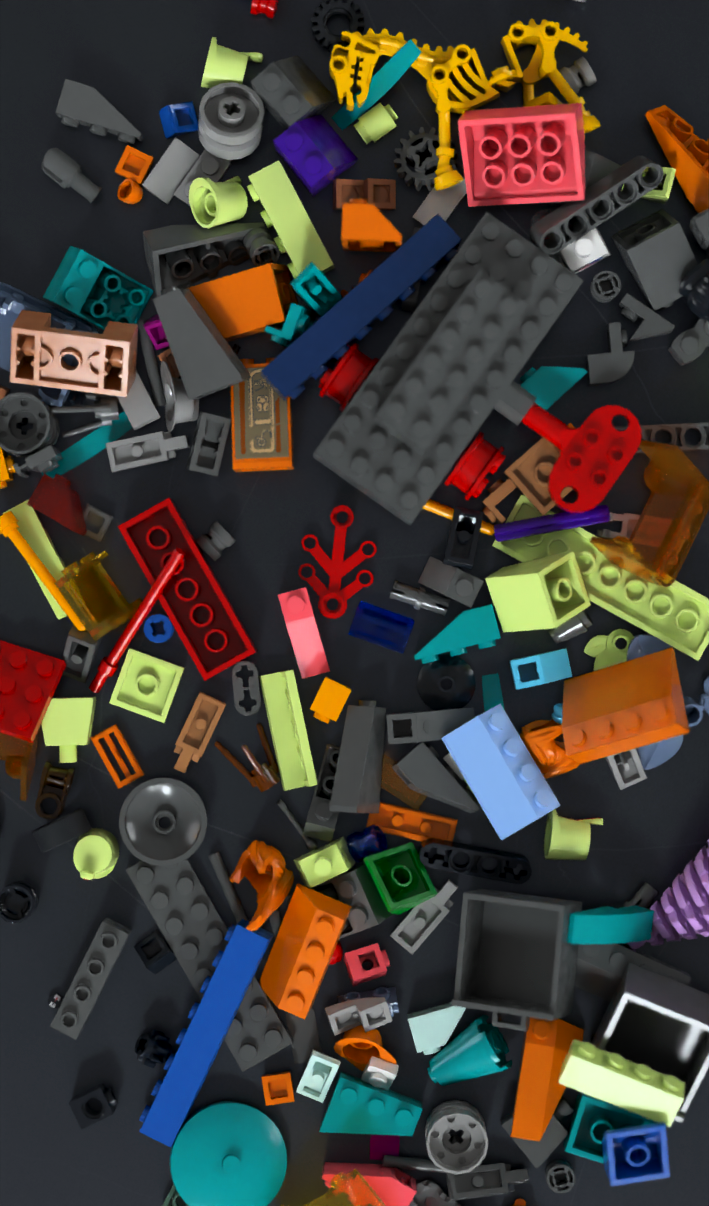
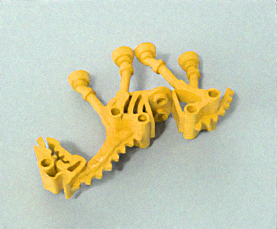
M530 19L528 25L522 24V21H517L511 25L508 34L503 36L500 42L511 70H509L508 66L498 68L491 72L492 76L489 77L490 80L488 81L475 48L470 49L467 45L463 44L458 45L454 50L451 45L447 47V52H443L441 46H437L435 51H430L428 44H424L422 48L418 47L422 53L411 67L426 79L427 92L436 104L435 109L438 114L439 147L436 148V156L439 159L437 170L435 171L436 178H434L436 191L444 190L463 181L460 173L457 170H453L452 165H449L455 151L451 148L450 112L463 114L465 111L481 107L500 97V92L497 89L508 92L514 87L516 82H521L523 85V107H526V102L535 98L534 85L539 80L549 77L569 104H582L585 134L601 126L598 119L594 115L591 116L589 110H585L584 105L586 102L583 97L579 98L556 68L557 63L554 57V50L559 40L577 47L582 52L588 51L586 47L588 42H581L579 40V33L572 35L569 33V27H566L564 30L559 29L560 24L558 22H548L546 19H543L540 25H536L534 19ZM372 28L368 29L366 35H361L358 31L353 33L342 32L341 40L347 41L350 45L347 47L339 44L334 46L331 53L329 73L336 85L338 102L342 104L343 97L347 98V110H354L351 90L353 89L356 61H360L356 83L357 88L361 91L356 96V103L360 108L367 99L373 70L381 55L393 57L407 43L402 32H399L396 36L389 35L388 30L385 28L380 34H375ZM415 38L411 39L417 46V40ZM525 45H534L535 52L530 64L522 72L514 49H519ZM469 62L471 63L474 72L472 71L471 67L469 66Z

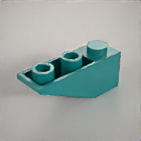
M488 604L462 611L414 655L415 660L421 659L422 664L439 660L438 654L450 652V656L453 657L468 653L467 647L478 644L479 649L495 646V640L500 639L501 636L493 605Z

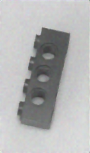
M107 917L102 921L50 1027L74 1039L79 1037L132 931L131 929Z

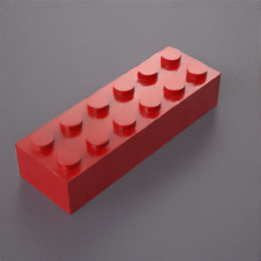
M171 498L165 499L118 526L151 586L175 548L185 552L186 555L158 599L204 681L257 652L256 647Z

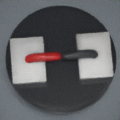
M59 994L50 995L48 998L49 1006L52 1008L60 1007L62 997Z

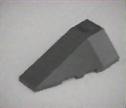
M264 222L222 224L211 228H203L199 224L170 225L143 231L145 257L156 298L162 296L160 291L174 285H177L178 289L192 287V284L207 276L209 279L214 278L218 275L217 271L230 264L236 266L250 259L243 245V239L250 230L258 227L265 228Z

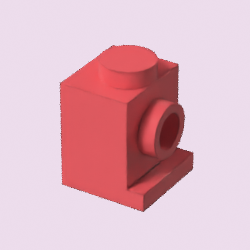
M378 943L344 954V963L352 987L386 976L387 967H390L386 950L381 951ZM366 961L371 962L373 968L365 970L362 964Z

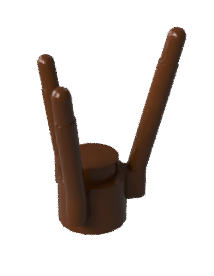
M258 723L256 726L269 766L266 762L259 764L247 745H242V750L254 767L251 770L252 774L219 741H216L214 745L249 780L253 788L257 786L260 792H264L280 781L276 774L279 772V769L275 763L261 723Z

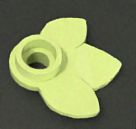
M616 629L608 636L597 635L590 639L585 646L584 652L596 658L594 671L626 662L627 650L634 638L633 634L626 629ZM618 638L626 640L627 645L625 648L618 649L615 642Z

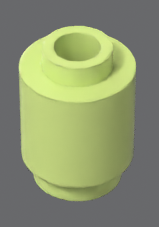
M380 102L358 118L359 121L353 126L366 144L372 140L375 143L397 127L394 121L398 119V116L389 104L383 106Z

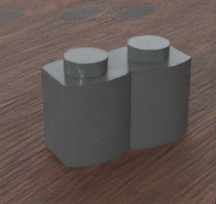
M700 318L692 329L681 333L670 344L668 351L680 366L693 362L705 351L706 347H709V322Z

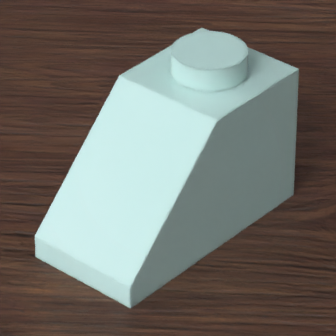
M450 1002L407 1014L417 1053L423 1051L424 1055H429L441 1051L440 1046L446 1045L466 1008L451 1006Z

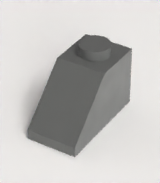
M431 556L418 580V583L470 608L484 582L458 568L443 564L442 561Z
M80 612L87 621L88 628L85 631H79L73 624L62 656V660H65L66 663L62 675L86 683L101 645L107 622Z

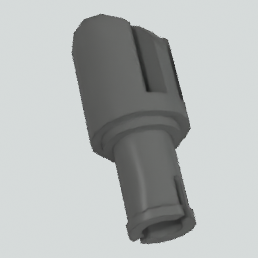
M51 148L47 151L41 163V169L62 188L65 189L67 187L69 189L72 187L87 199L89 203H92L102 190L101 187H98L81 173L83 171L81 169L82 166L58 148Z

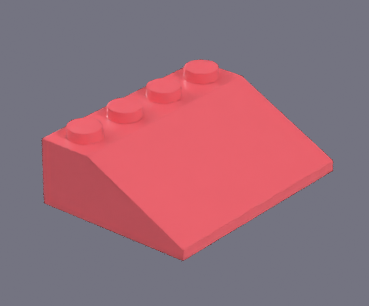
M581 103L465 111L459 118L458 129L468 207L585 200V133Z

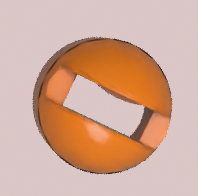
M128 178L120 184L117 196L119 200L127 204H136L142 199L143 189L139 183Z

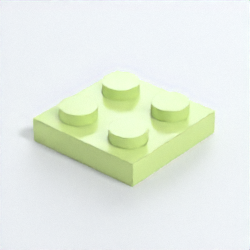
M129 648L109 703L165 723L185 668Z

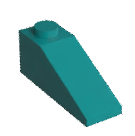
M312 262L290 283L299 298L319 318L343 298Z

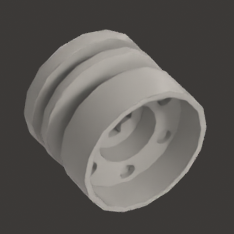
M446 1101L435 1107L426 1120V1146L428 1156L435 1166L447 1173L462 1174L472 1171L481 1164L487 1154L489 1143L484 1118L476 1107L465 1101ZM453 1129L457 1132L460 1129L461 1135L454 1134L451 1137L450 1130Z

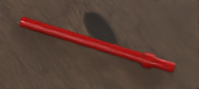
M175 548L108 657H104L97 667L99 671L89 685V689L92 692L99 693L108 677L114 675L119 667L118 661L186 555L183 550Z

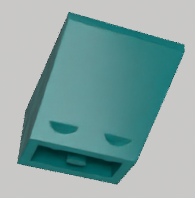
M69 246L43 298L105 330L109 321L136 324L154 290L82 249Z

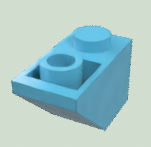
M567 648L509 660L516 690L573 677Z

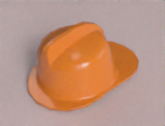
M362 1025L345 1031L343 1038L334 1045V1050L338 1055L348 1060L361 1071H364L371 1056L397 1065L396 1059L392 1054L383 1048L382 1037L376 1028L365 1032Z

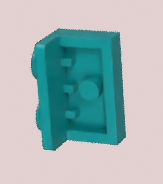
M291 303L282 331L266 326L264 331L272 335L271 341L288 347L317 321L315 320L316 314L300 305Z

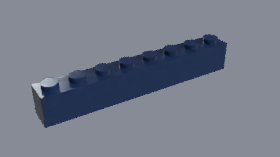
M439 214L435 215L261 370V376L284 401L288 397H291L293 400L306 389L303 384L311 377L317 380L328 370L325 364L333 357L338 361L350 349L347 344L355 338L359 341L372 330L369 326L377 318L383 321L394 311L392 305L399 298L404 302L416 291L413 286L418 281L423 279L426 282L438 271L435 267L443 259L449 262L459 251L457 247L462 239Z

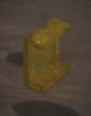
M106 550L98 555H95L94 552L89 553L79 561L81 565H78L76 562L70 564L61 571L64 576L55 583L94 641L131 620L142 602L141 598L128 604L101 565V561L109 556Z

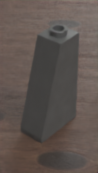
M174 285L160 291L162 296L154 298L153 302L189 400L200 399L251 379L246 367L189 289H178V286Z
M359 700L358 706L348 705L329 811L379 813L386 708L376 707V701Z

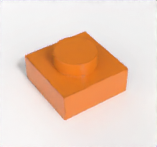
M127 145L115 169V173L127 179H132L142 186L154 158Z
M291 1071L261 1076L266 1106L295 1102Z

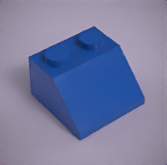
M665 1122L605 1131L602 1139L603 1162L611 1186L670 1177Z

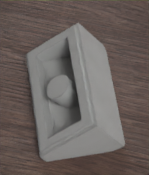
M175 137L142 186L168 205L174 197L173 194L200 155Z

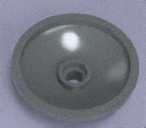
M155 778L138 785L125 799L119 816L120 834L128 850L141 861L156 866H171L185 861L199 849L207 831V813L202 799L190 786L172 778ZM164 817L170 819L171 823L168 828H162L160 825V821Z

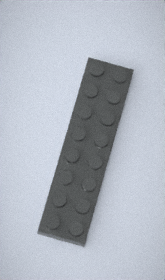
M188 859L171 866H156L139 861L127 868L126 872L199 998L202 1000L204 994L200 992V989L206 977L212 978L216 970L212 964L219 950L225 951L228 941L224 940L229 929ZM254 975L224 1039L242 1072L294 1042L267 994L262 990L256 975Z

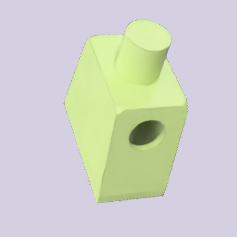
M96 697L52 698L41 725L46 746H59L60 763L77 762V745L90 744Z
M344 837L293 860L304 885L309 888L348 871L356 863Z

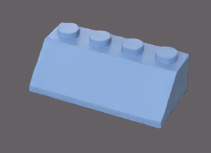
M501 704L478 715L441 738L501 840L561 806Z

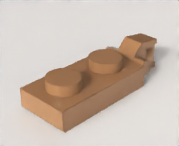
M200 691L175 743L174 752L180 754L174 769L185 773L191 760L198 763L227 705L226 703Z

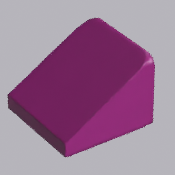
M153 315L143 326L155 349L159 350L168 347L169 343L159 315Z
M370 1134L369 1159L383 1160V1155L399 1156L400 1136Z

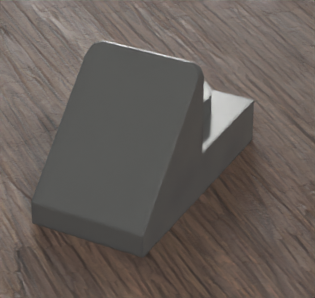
M628 293L625 294L618 304L622 308L620 313L633 322L637 319L641 321V324L629 341L666 335L675 328L672 323Z

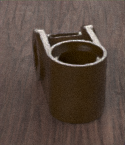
M46 761L35 803L36 812L41 818L53 819L62 814L72 786L75 768L70 767L67 770L52 766L51 762ZM51 775L63 778V780L53 778ZM46 798H52L57 803V810L53 814H48L43 810V802Z

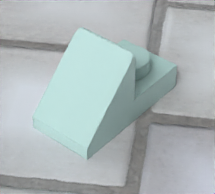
M312 1050L296 1092L323 1103L341 1061Z

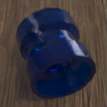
M375 824L366 827L362 833L355 832L350 834L346 840L348 850L357 862L364 861L363 859L370 856V854H377L387 850L385 835L380 827Z

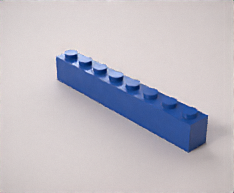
M241 919L237 925L231 924L224 940L228 941L225 951L219 950L212 964L216 970L212 978L206 977L200 989V992L204 994L200 1004L195 1002L188 1015V1018L192 1021L188 1029L183 1027L176 1040V1044L180 1045L176 1055L170 1054L163 1068L168 1072L164 1080L159 1079L152 1091L151 1095L155 1096L152 1106L146 1105L139 1121L143 1122L139 1132L170 1148L192 1109L274 935L262 928L255 931L247 930L246 926L249 922Z

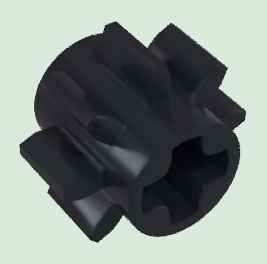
M152 1029L150 1035L142 1034L135 1044V1052L138 1055L137 1059L142 1061L143 1065L155 1068L156 1063H165L172 1051L171 1044L168 1043L170 1038L165 1037L164 1033Z

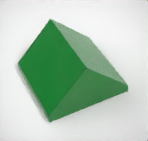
M413 842L367 856L363 859L390 913L400 915L437 895V891L424 865L421 863Z

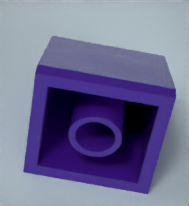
M322 115L295 122L273 141L276 153L312 197L316 196L358 161L357 157Z

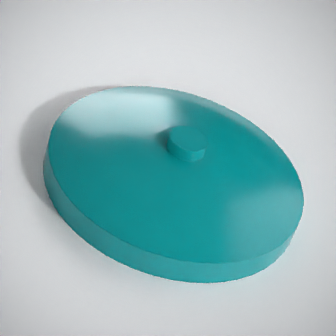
M218 1102L201 1108L183 1123L171 1147L170 1173L178 1194L188 1206H267L275 1198L283 1184L287 1169V1151L279 1129L263 1112L241 1102Z

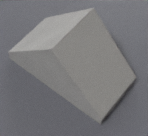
M636 748L605 757L620 790L647 778Z

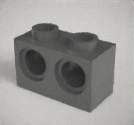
M199 412L186 469L218 477L231 419Z

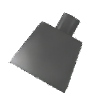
M564 1097L560 1099L540 1142L512 1138L536 1169L542 1165L568 1135V1130L562 1123V1120L574 1110ZM514 1111L500 1119L502 1127L510 1136Z

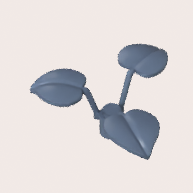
M639 634L629 644L627 661L673 647L653 635ZM709 675L704 679L702 685L705 694L699 695L697 703L690 697H683L690 727L701 722L704 709L709 714ZM683 735L636 748L643 768L645 770L655 768L674 756L682 745Z

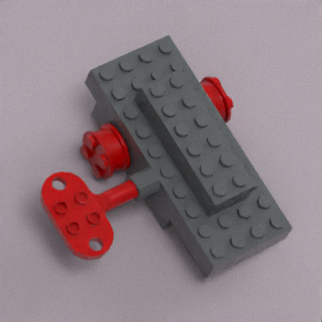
M486 212L381 360L377 357L372 360L358 350L360 345L354 343L336 361V368L334 370L329 368L325 372L318 386L321 388L319 396L323 398L327 395L340 404L339 410L343 413L317 447L313 457L402 521L411 525L453 466H455L454 470L444 483L446 486L452 484L465 493L464 498L467 501L471 496L477 499L489 482L485 478L487 473L489 472L494 475L505 460L506 456L502 454L505 448L502 446L496 448L486 441L483 432L479 433L469 448L467 446L492 410L495 409L516 425L520 422L524 423L559 449L558 460L553 465L548 476L550 497L559 508L567 512L584 513L595 508L604 499L635 455L641 443L642 429L638 419L630 410L619 405L600 407L589 415L579 428H571L536 404L537 397L514 382V379L584 280ZM621 415L627 419L628 427L626 430L618 431L613 427L612 419L614 416ZM570 487L576 491L577 499L574 503H566L562 500L561 491L563 488Z

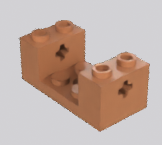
M22 310L11 328L10 382L127 397L136 377L138 324L109 321L103 334L51 328V313ZM66 354L75 356L78 360V365H67L63 360V356Z

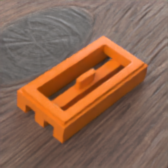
M117 724L90 738L118 789L145 775ZM114 732L134 768L135 774H131L110 733ZM104 737L126 779L121 780L100 742L101 738Z

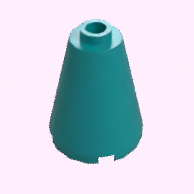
M487 1015L478 1017L429 1060L430 1067L427 1068V1071L434 1083L446 1086L506 1071L512 1067V1059L507 1061L505 1056L506 1053L510 1052L506 1041L498 1027H494L492 1023L488 1024L486 1022L489 1018Z

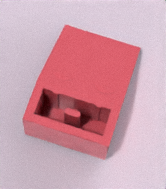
M325 1162L323 1165L322 1179L325 1180L324 1184L333 1191L340 1192V1190H343L350 1194V1199L360 1206H366V1204L369 1206H409L417 1192L416 1179L398 1168L383 1167L382 1164Z

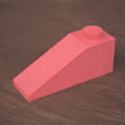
M307 587L279 594V602L302 679L330 672Z

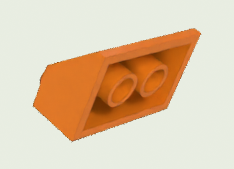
M358 198L349 199V203H343V251L395 252L402 246V235L373 204H367L366 199Z

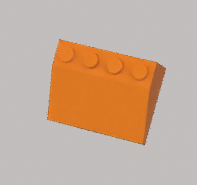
M673 648L564 680L562 732L567 757L583 764L690 732Z

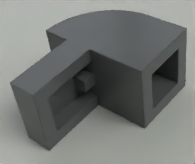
M620 322L608 323L606 326L609 353L589 354L586 356L588 386L607 385L617 382L632 367L635 350L623 351V347H627L626 329H621Z

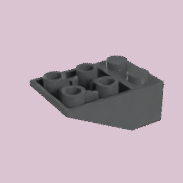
M365 863L352 867L348 871L310 888L352 906L339 939L379 925L393 915V913L388 912ZM293 893L285 898V901L288 906L293 896Z

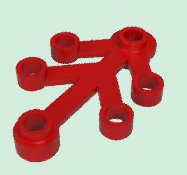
M345 505L335 507L330 515L331 522L335 526L332 560L319 546V540L315 535H305L301 541L302 548L313 555L330 577L329 588L327 589L315 575L316 570L313 565L305 563L298 569L299 577L307 581L320 597L318 601L319 611L329 619L341 617L347 609V600L363 587H369L374 581V576L369 570H361L358 572L356 580L340 591L341 578L366 558L375 556L377 552L374 542L364 541L360 545L359 550L343 562L347 527L351 526L354 521L353 511ZM339 512L347 513L348 520L346 522H338L337 514ZM309 537L314 538L316 541V545L312 549L306 548L304 544L305 540ZM365 544H371L374 547L371 555L363 553L362 548ZM306 566L310 567L313 572L309 578H305L301 574L302 569ZM362 573L370 575L371 580L368 584L360 582L359 577ZM332 598L338 601V608L335 610H330L327 607L328 600Z

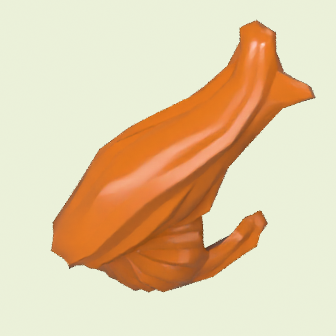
M553 719L549 721L537 720L528 723L522 727L521 734L519 735L545 779L567 773L580 765V763L567 757L564 742L554 740L563 732L562 723H555Z
M258 840L253 841L247 850L241 854L229 879L232 883L239 884L245 876L257 892V910L246 926V929L249 931L259 929L267 918L283 904L294 882L293 872L285 868L286 862L282 853L273 846L267 845L264 841Z

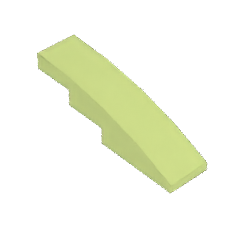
M28 499L7 510L6 512L12 511L18 519V531L78 610L85 605L62 558L58 555L47 530L43 527L31 501ZM31 568L56 617L59 620L66 617L67 614Z

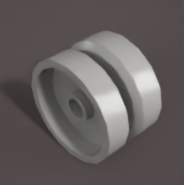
M235 82L221 83L210 88L202 97L199 106L198 134L199 141L205 150L215 157L226 160L242 159L252 154L259 146L262 137V124L264 121L263 101L254 90L246 85Z

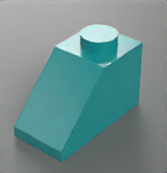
M541 366L536 371L532 367L520 378L523 382L520 386L537 397L535 403L547 410L585 376L587 371L584 368Z

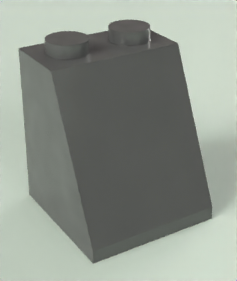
M298 55L271 63L251 81L252 88L263 101L264 107L285 131L297 121L320 115L337 100Z
M661 209L611 236L642 297L654 311L664 310L674 303L673 301L683 296L678 291L681 282L698 263L680 223L664 209Z

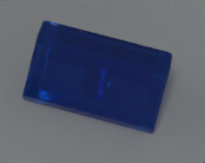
M360 601L348 635L403 654L415 621L403 615Z

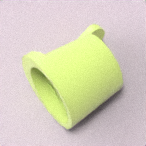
M212 37L201 87L212 88L218 84L230 82L242 84L247 61L261 63L264 58L263 54L259 52H238L218 45L216 37Z
M239 176L232 177L224 182H214L206 177H199L193 180L189 189V203L193 216L200 226L211 228L244 217L248 202L246 192L240 185L242 181Z
M556 809L548 813L544 836L545 859L586 860L591 840L590 824L603 825V818L572 819L558 816Z
M93 828L81 835L76 842L73 852V861L76 869L80 872V877L85 880H92L107 876L117 863L119 845L111 832L101 828Z

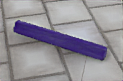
M600 505L584 513L562 512L497 524L494 526L495 539L501 542L610 521V512L607 505Z

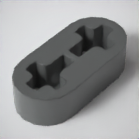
M244 660L238 662L232 670L234 703L236 710L240 714L251 716L257 713L261 707L260 680L257 666L250 661ZM243 665H247L248 670H253L254 673L248 679V687H244L243 678L237 676V672L242 670ZM244 690H249L250 698L256 699V705L251 707V711H246L245 706H240V701L245 699Z

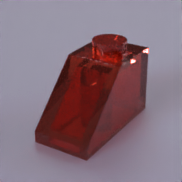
M57 473L54 478L44 474L27 505L73 532L85 536L87 529L77 491L69 487L71 481Z

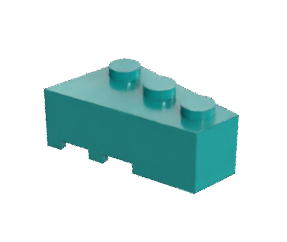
M340 1071L321 1121L319 1132L413 1136L423 1110V1104L421 1101L395 1091L376 1088L367 1082L361 1081V1078Z

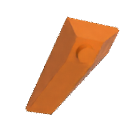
M666 105L647 111L645 116L671 168L676 169L675 176L686 198L692 203L699 214L709 209V138L705 141L693 133V126Z
M530 1017L529 1029L524 1031L510 1137L540 1142L567 1087L558 1083L561 1065L573 1040L576 1039L582 1042L583 1029L561 1019L552 1021Z

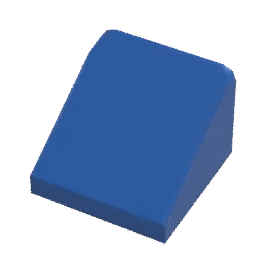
M193 101L166 105L159 110L166 138L198 131V119Z

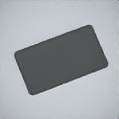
M310 1009L305 1020L291 1013H286L288 1032L294 1041L291 1044L294 1063H306L310 1058L312 1050L322 1053L314 1009Z

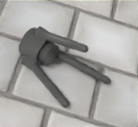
M89 392L85 394L87 399L100 401H94V405L52 407L50 411L52 413L95 412V419L101 418L99 421L63 432L61 435L65 438L101 426H112V420H119L118 398Z

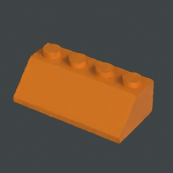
M299 883L296 885L259 984L277 1008L305 1020L313 1006L352 906Z

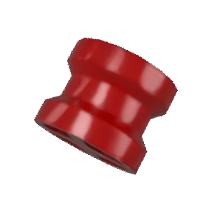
M252 0L250 13L253 15L262 13L266 14L268 18L274 19L279 0Z

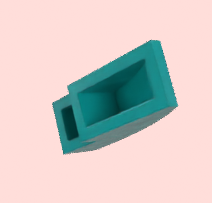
M634 905L618 909L605 906L570 913L567 942L571 944H617L651 940L654 911Z

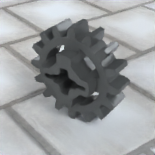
M420 127L418 135L409 131L410 139L408 141L403 138L399 140L402 148H395L394 150L396 157H398L394 159L395 168H398L397 174L399 178H405L406 186L409 187L414 182L417 191H420L423 185L427 186L428 191H432L439 159L436 156V147L439 146V135L437 136L434 127L431 128L429 133H425L424 128ZM451 139V148L454 149V142ZM456 150L454 151V157L450 159L449 164L452 165L453 170H457L456 161H454L458 159V154ZM407 163L415 167V173L408 168Z

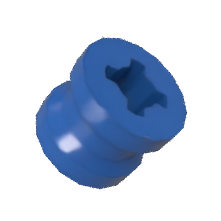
M154 614L145 621L144 633L150 641L163 643L172 637L174 626L167 615Z

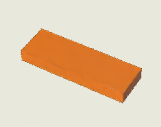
M380 801L379 813H369L366 829L421 842L429 838L453 842L458 819Z

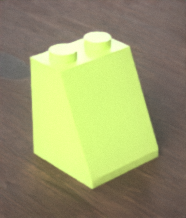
M573 551L502 567L485 578L503 632L557 628L591 605Z

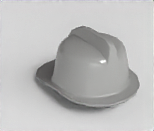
M162 361L160 369L166 402L165 421L167 430L171 432L175 424L198 419L199 399L189 400L182 379L172 377L167 363Z

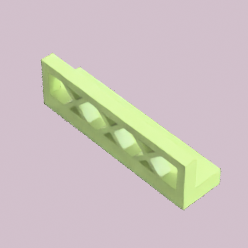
M285 670L259 676L283 791L318 785L294 670Z

